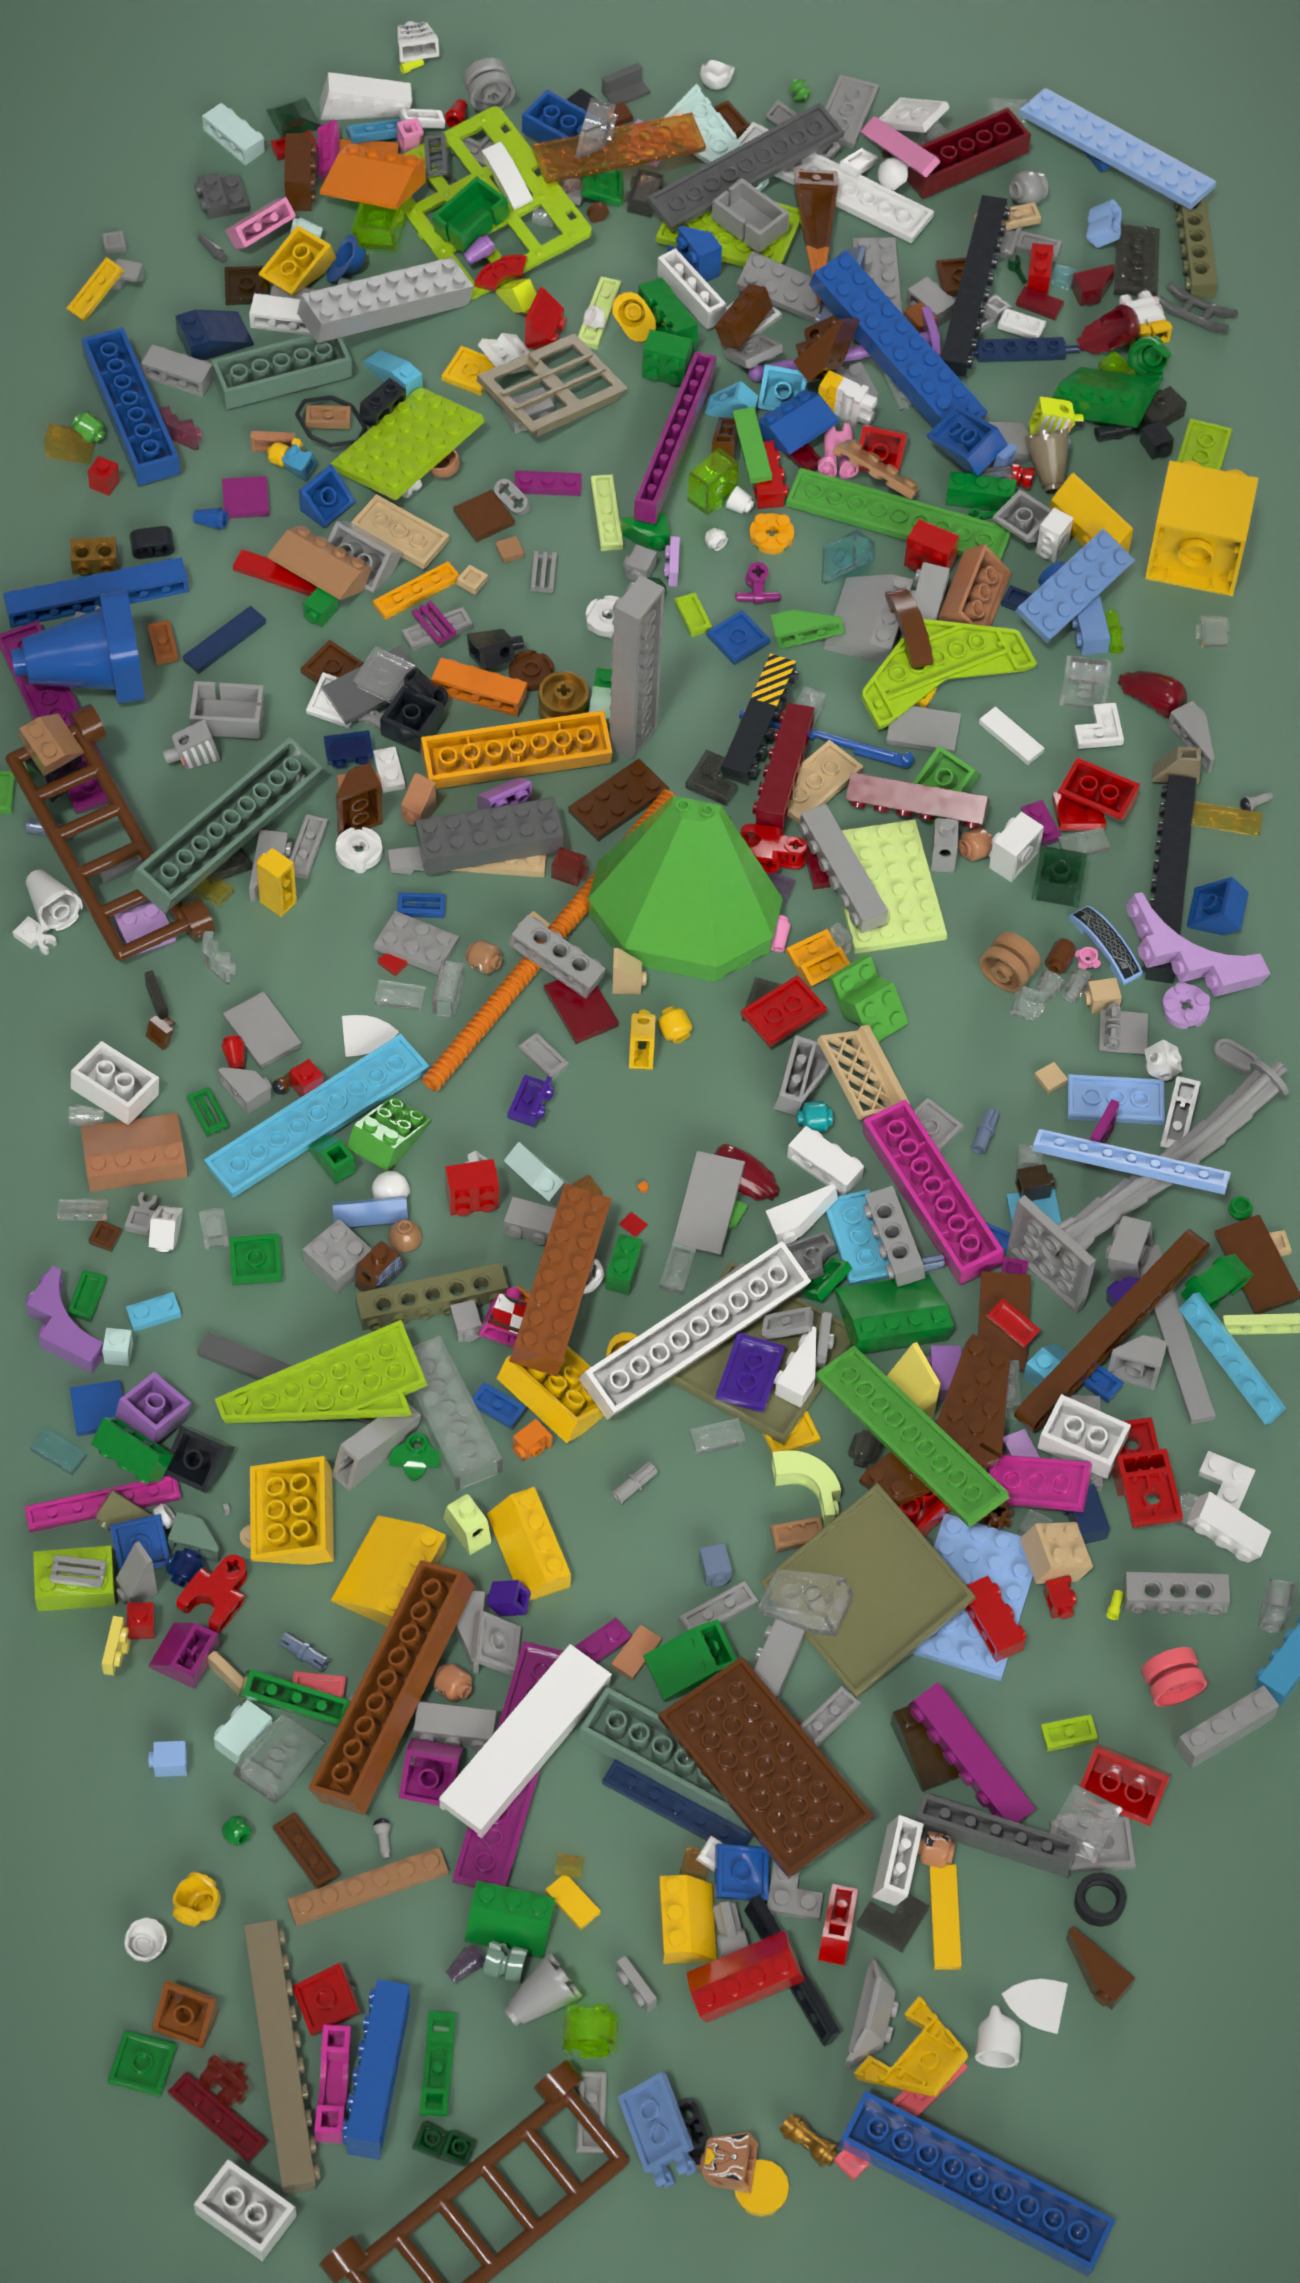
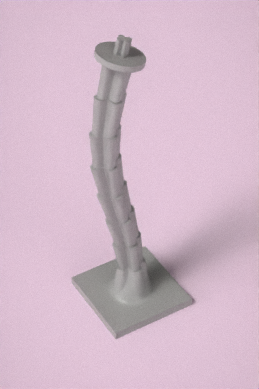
M1254 1059L1249 1065L1252 1073L1233 1095H1228L1206 1120H1201L1179 1142H1174L1160 1156L1199 1165L1202 1159L1225 1144L1229 1136L1251 1120L1253 1114L1275 1095L1284 1098L1289 1093L1287 1086L1281 1079L1287 1072V1069L1278 1061L1269 1067L1264 1062ZM1133 1174L1128 1179L1123 1178L1101 1198H1095L1074 1218L1069 1217L1059 1224L1052 1221L1024 1195L1017 1201L1007 1250L1016 1259L1027 1260V1269L1078 1314L1084 1309L1096 1260L1086 1252L1094 1242V1238L1116 1223H1119L1122 1216L1147 1203L1150 1197L1170 1187L1173 1183Z

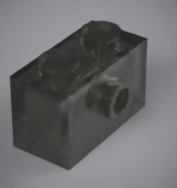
M1171 386L1157 391L1140 422V426L1144 427L1160 420L1166 427L1184 417L1187 402Z

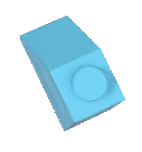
M739 381L710 395L705 413L710 416L733 418L732 411L750 407H754L756 410L758 395L742 381Z
M1057 1343L1042 1347L1026 1363L1023 1377L1037 1387L1069 1353Z

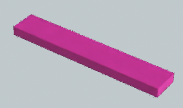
M163 1476L161 1482L146 1484L139 1481L112 1487V1489L142 1508L181 1500L178 1482L169 1476ZM111 1488L24 1506L29 1532L32 1533L96 1519L95 1513Z

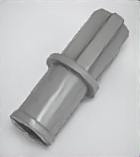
M647 1462L633 1475L629 1474L627 1480L611 1491L613 1497L618 1503L623 1504L637 1490H642V1486L658 1473L657 1468L651 1462Z

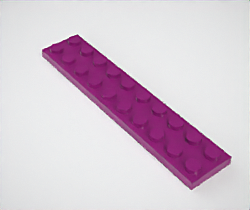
M39 621L0 633V650L32 719L35 720L41 716L59 713L67 727L70 726L69 713L79 709L70 687L30 685L28 675L15 677L11 649L23 648L22 638L42 631L43 629ZM94 743L93 745L95 746L98 754L100 755L103 763L105 764L96 743ZM82 754L81 759L83 767L88 766V763ZM96 778L66 791L76 814L110 803Z
M523 1641L497 1730L564 1651ZM541 1768L482 1839L477 1836V1832L468 1826L452 1883L475 1888L476 1882L482 1881L507 1887Z

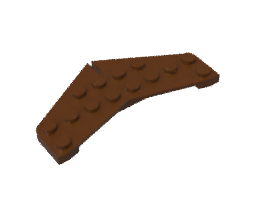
M972 1334L965 1343L941 1411L934 1422L983 1469L997 1464L999 1458L1001 1459L1010 1359L1003 1351ZM891 1452L866 1469L859 1478V1484L869 1490L878 1483L896 1505L905 1504L932 1492Z

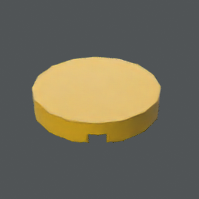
M756 2160L751 2193L734 2191L735 2199L751 2215L760 2217L772 2215L787 2200L789 2190L788 2179L782 2168L772 2161Z

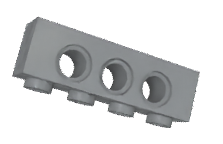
M527 915L516 928L509 941L510 947L585 999L603 978L606 968L603 967L601 962L590 958L583 953L581 948L571 945L558 932L551 931L539 919L532 918L530 915ZM535 940H541L543 943L539 944ZM554 953H559L563 957H557ZM574 966L580 967L582 970H576Z
M889 1186L865 1194L866 1204L863 1205L864 1213L867 1219L871 1218L873 1224L870 1225L874 1239L879 1238L881 1244L878 1245L881 1258H887L888 1264L885 1267L889 1279L894 1278L897 1287L924 1279V1265L894 1187ZM892 1235H896V1236H897V1237H895V1238H888V1237H890V1236H892ZM900 1255L905 1256V1257H903V1258H896L897 1256H900Z
M1126 1572L1123 1580L1124 1611H1131L1136 1614L1146 1611H1157L1159 1614L1183 1612L1187 1615H1193L1197 1612L1209 1613L1210 1615L1227 1613L1230 1605L1229 1574ZM1145 1592H1153L1156 1596L1150 1597ZM1177 1592L1181 1594L1182 1597H1174L1171 1593ZM1197 1593H1204L1207 1595V1598H1201Z

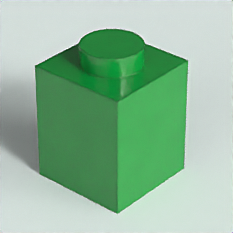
M319 587L303 603L304 618L321 628L338 611V599Z

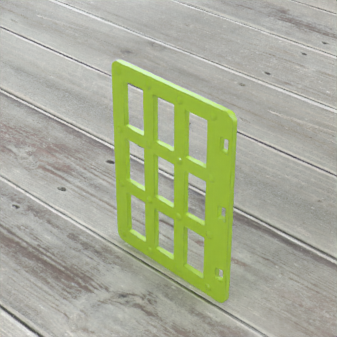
M497 106L490 107L443 132L447 138V148H451L470 174L459 181L449 185L443 176L427 178L424 143L403 154L415 155L425 160V177L437 192L418 203L410 196L399 208L417 231L420 240L426 243L437 260L454 258L473 285L470 300H475L490 291L474 287L473 279L453 254L459 250L451 245V241L445 242L441 236L435 233L433 225L424 214L448 202L476 176L501 193L491 180L494 176L487 166L482 168L462 141L480 130L485 132L493 144L502 142L529 192L532 194L533 202L516 210H513L508 202L510 215L498 226L493 224V230L490 232L492 233L508 224L528 251L525 254L527 256V263L523 273L579 244L592 235L590 224L502 109ZM506 125L510 131L504 133L501 127ZM441 145L431 146V149L441 148ZM432 167L431 170L435 171L437 170V168ZM537 168L543 173L539 177L534 173ZM540 206L561 232L560 236L543 245H540L520 218ZM573 212L577 218L571 221L567 214ZM497 249L492 251L493 254L486 257L490 264L502 257ZM510 278V279L505 280V281L502 282L499 286H501V285H503V284L509 282L510 280H512V279H514V278Z

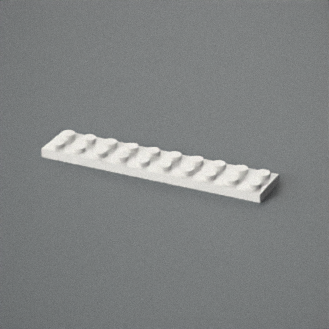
M752 122L738 141L742 145L769 129ZM817 153L774 175L794 185L795 169L837 171L836 207L911 244L934 216L933 210L862 175L856 177L840 169V164Z

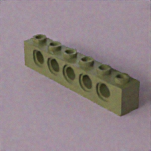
M1206 196L1191 210L1174 201V208L1178 209L1176 224L1180 225L1178 240L1182 241L1180 256L1184 257L1182 271L1187 276L1184 282L1185 290H1188L1189 294L1200 299H1215L1218 280Z
M500 1262L355 1293L362 1331L378 1330L399 1320H402L404 1324L415 1319L425 1320L434 1315H449L450 1305L471 1300H475L477 1308L481 1305L490 1304L498 1294L506 1295L508 1286ZM482 1286V1287H485L486 1289H484V1290H478V1289H476V1288ZM453 1292H461L462 1294H460V1295H453L452 1293H453ZM429 1297L438 1298L436 1300H428ZM405 1302L413 1303L410 1306L404 1305ZM382 1307H387V1308H389V1309L386 1310V1311H381V1310H379V1309L382 1308Z

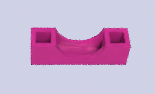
M323 2025L320 2088L315 2122L316 2142L343 2143L342 2129L346 2117L352 2039L351 2026Z

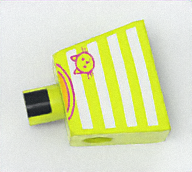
M1040 396L1028 423L1030 435H1037V431L1050 430V434L1062 429H1068L1070 432L1071 427L1083 426L1084 416L1083 414H1074L1073 405L1070 401Z

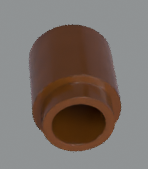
M1061 938L1053 944L1045 959V965L1050 972L1062 974L1067 971L1075 955L1074 943L1068 939Z

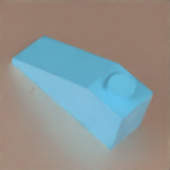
M379 350L363 361L383 382L391 378L406 389V397L415 389L423 388L422 373L407 360Z

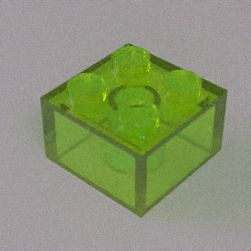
M360 203L352 225V233L357 239V244L365 249L397 251L406 223L403 204L395 210Z
M720 448L715 450L689 473L687 501L707 516L713 510H718L737 487L739 462Z

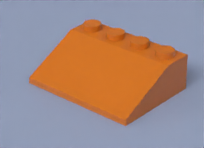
M355 143L348 144L338 153L320 189V194L396 210L426 183L425 160L415 155L397 154L395 151H382L375 147L367 148Z

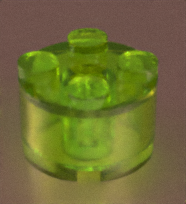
M596 2004L593 2008H583L579 2005L568 2006L567 2012L564 2014L563 2051L572 2055V2050L580 2052V2057L582 2058L608 2057L611 2050L615 2053L617 2051L618 2016L610 2012V2007L605 2004Z

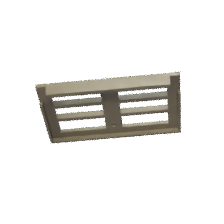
M575 333L481 373L477 376L476 380L516 423L520 422L531 434L534 433L536 437L620 400L622 393L628 391V388ZM571 346L581 355V357L551 370L541 361V359ZM586 361L595 369L564 384L556 376ZM525 366L536 375L505 390L495 381V379ZM599 375L611 385L581 400L569 390ZM541 381L549 389V391L519 404L509 396ZM554 395L565 405V407L534 421L523 410Z

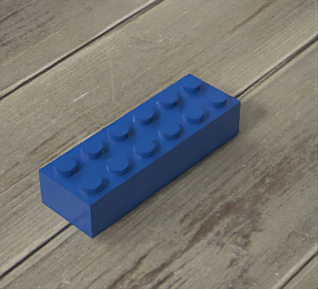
M377 1979L376 1988L370 1989L368 1999L370 2014H365L363 2024L365 2040H360L358 2048V2065L360 2067L355 2066L352 2082L354 2083L353 2092L355 2093L350 2092L347 2109H349L348 2118L350 2119L344 2120L342 2136H344L343 2145H347L348 2155L377 2160L381 2158L411 2003L410 1984Z

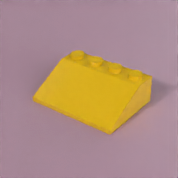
M568 1345L558 1376L509 1362L511 1355L506 1358L497 1376V1379L566 1443L583 1435L604 1417L579 1380V1377L591 1366Z
M324 1456L250 1466L252 1561L302 1565L334 1562L332 1468Z
M378 1515L332 1596L331 1602L388 1627L420 1560L434 1564L439 1563L447 1548L446 1534L423 1524Z

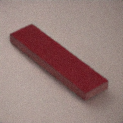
M187 2071L167 2091L171 2098L248 2164L268 2144L265 2138Z

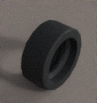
M1092 1873L1083 1878L1078 1885L1074 1905L1077 1914L1089 1925L1097 1927L1110 1926L1118 1921L1122 1915L1127 1896L1125 1888L1119 1879L1107 1873ZM1093 1886H1102L1111 1890L1116 1898L1113 1910L1102 1914L1089 1909L1084 1899L1087 1890Z

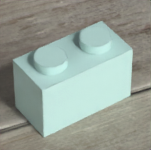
M246 1700L242 1706L238 1705L233 1710L231 1719L226 1725H220L215 1731V1749L240 1766L273 1728L272 1717L249 1700Z

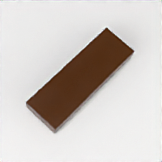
M295 1812L272 1826L273 1831L315 1889L324 1887L340 1877L337 1869Z

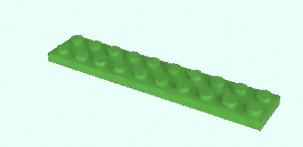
M803 468L799 469L786 500L787 507L906 541L918 519H921L959 535L957 555L961 557L964 550L985 544L1001 561L1012 534L1011 531L996 523Z
M855 1346L815 1373L816 1380L968 1527L974 1525L1009 1499L1008 1491Z

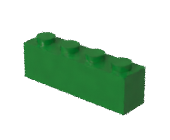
M252 1669L245 1672L238 1695L240 1698L338 1728L350 1704V1700Z

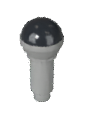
M1264 793L1256 797L1246 796L1241 799L1240 808L1244 812H1251L1256 806L1273 799L1272 793Z
M380 1818L374 1821L372 1828L378 1837L382 1858L388 1859L391 1853L388 1837L391 1824L387 1819Z

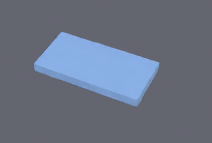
M1068 1074L1067 1120L1099 1122L1111 1099L1120 1104L1116 1123L1164 1125V1081L1160 1079Z

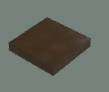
M264 266L225 267L226 305H251L254 293L269 295V282L259 276V272Z

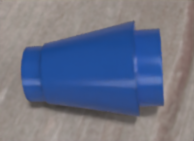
M222 508L195 510L193 521L194 523L220 530L227 526L228 512Z

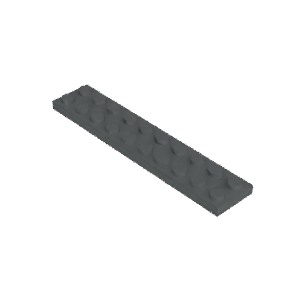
M819 102L648 196L647 202L667 227L674 231L678 227L712 210L713 200L723 192H729V188L741 178L752 186H756L843 138L845 131Z

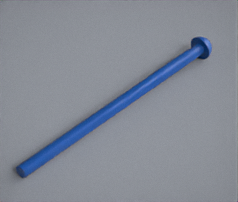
M740 710L739 718L742 719L745 710ZM776 721L774 727L780 729L781 725ZM812 729L810 735L811 740H815V738L825 742L831 740L838 746L855 750L853 752L855 755L904 769L911 767L914 763V756L909 751L904 755Z

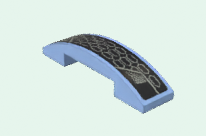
M1087 905L1069 915L1068 918L1082 935L1086 933L1111 963L1109 969L1122 985L1143 975L1140 965L1124 939L1097 910Z

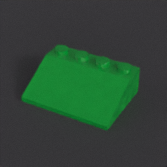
M1079 367L1060 381L1052 398L1070 401L1073 405L1074 414H1083L1084 420L1137 428L1162 381L1160 378Z
M926 1274L924 1279L897 1287L893 1279L834 1289L851 1347L855 1346L862 1353L909 1347L916 1342L918 1345L948 1341L954 1327L948 1305L929 1274Z

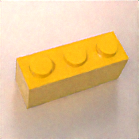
M271 848L266 854H262L256 863L259 899L261 904L282 917L297 902L294 862Z

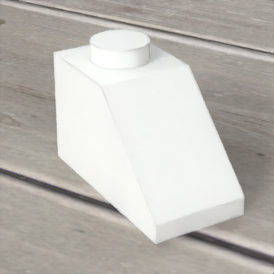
M160 1205L157 1207L150 1220L149 1247H153L159 1252H168L170 1249H174L178 1241L183 1208Z

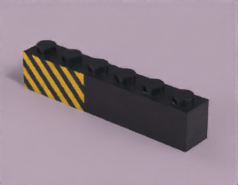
M770 653L721 765L722 778L749 785L751 778L756 777L759 765H757L758 761L764 758L767 750L765 745L768 740L771 741L773 738L774 724L776 721L779 722L780 713L783 711V704L789 701L791 695L790 687L792 684L795 685L798 680L799 671H796V661Z

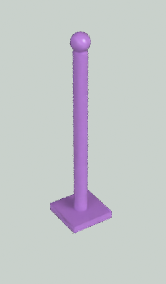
M922 307L923 332L920 335L941 357L940 334L931 307ZM861 345L849 347L844 362L871 356ZM795 359L767 364L799 370L793 362ZM758 364L755 368L749 369V378L754 382L762 381L765 365L761 366Z

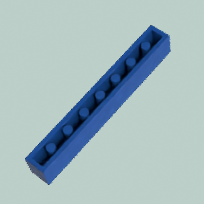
M182 557L111 572H102L86 577L82 576L66 581H57L41 586L37 585L21 590H13L3 593L10 627L15 628L36 621L44 622L74 616L76 611L83 613L92 612L96 606L101 607L100 593L127 590L129 602L133 604L189 592L184 563Z

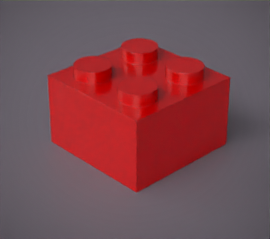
M918 519L907 537L904 566L917 571V569H922L923 562L950 568L951 572L956 563L959 535Z
M494 1159L445 1166L446 1195L451 1216H465L479 1211L490 1212L499 1208V1182Z

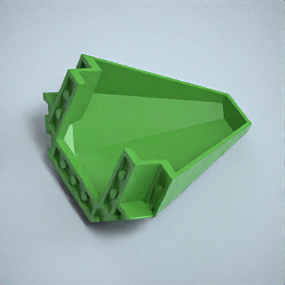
M673 795L598 860L588 897V917L596 923L600 933L610 946L619 948L640 960L642 967L717 982L733 970L738 971L751 964L752 960L762 955L764 957L770 954L771 939L774 937L783 898L721 805Z

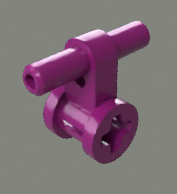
M754 562L749 566L745 582L752 588V592H736V601H753V604H762L763 601H780L781 594L779 592H763V585L768 576V568L765 564Z

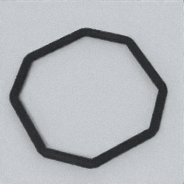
M332 395L304 399L295 412V416L306 435L310 439L328 447L352 445L367 431V426L359 419V413L355 406ZM333 400L344 406H351V410L363 429L355 440L330 443L310 433L300 416V412L306 403Z

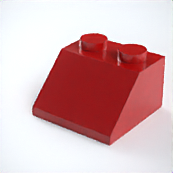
M542 287L539 288L525 317V346L533 350L559 340V333L564 331L567 323V318H564V308Z
M864 424L859 443L863 446L862 449L868 453L873 452L881 458L880 461L885 465L890 464L900 471L909 433ZM859 466L860 471L868 472V468Z

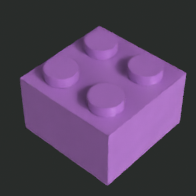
M153 1372L119 1399L115 1417L120 1418L155 1443H159L187 1420L191 1402L156 1372Z

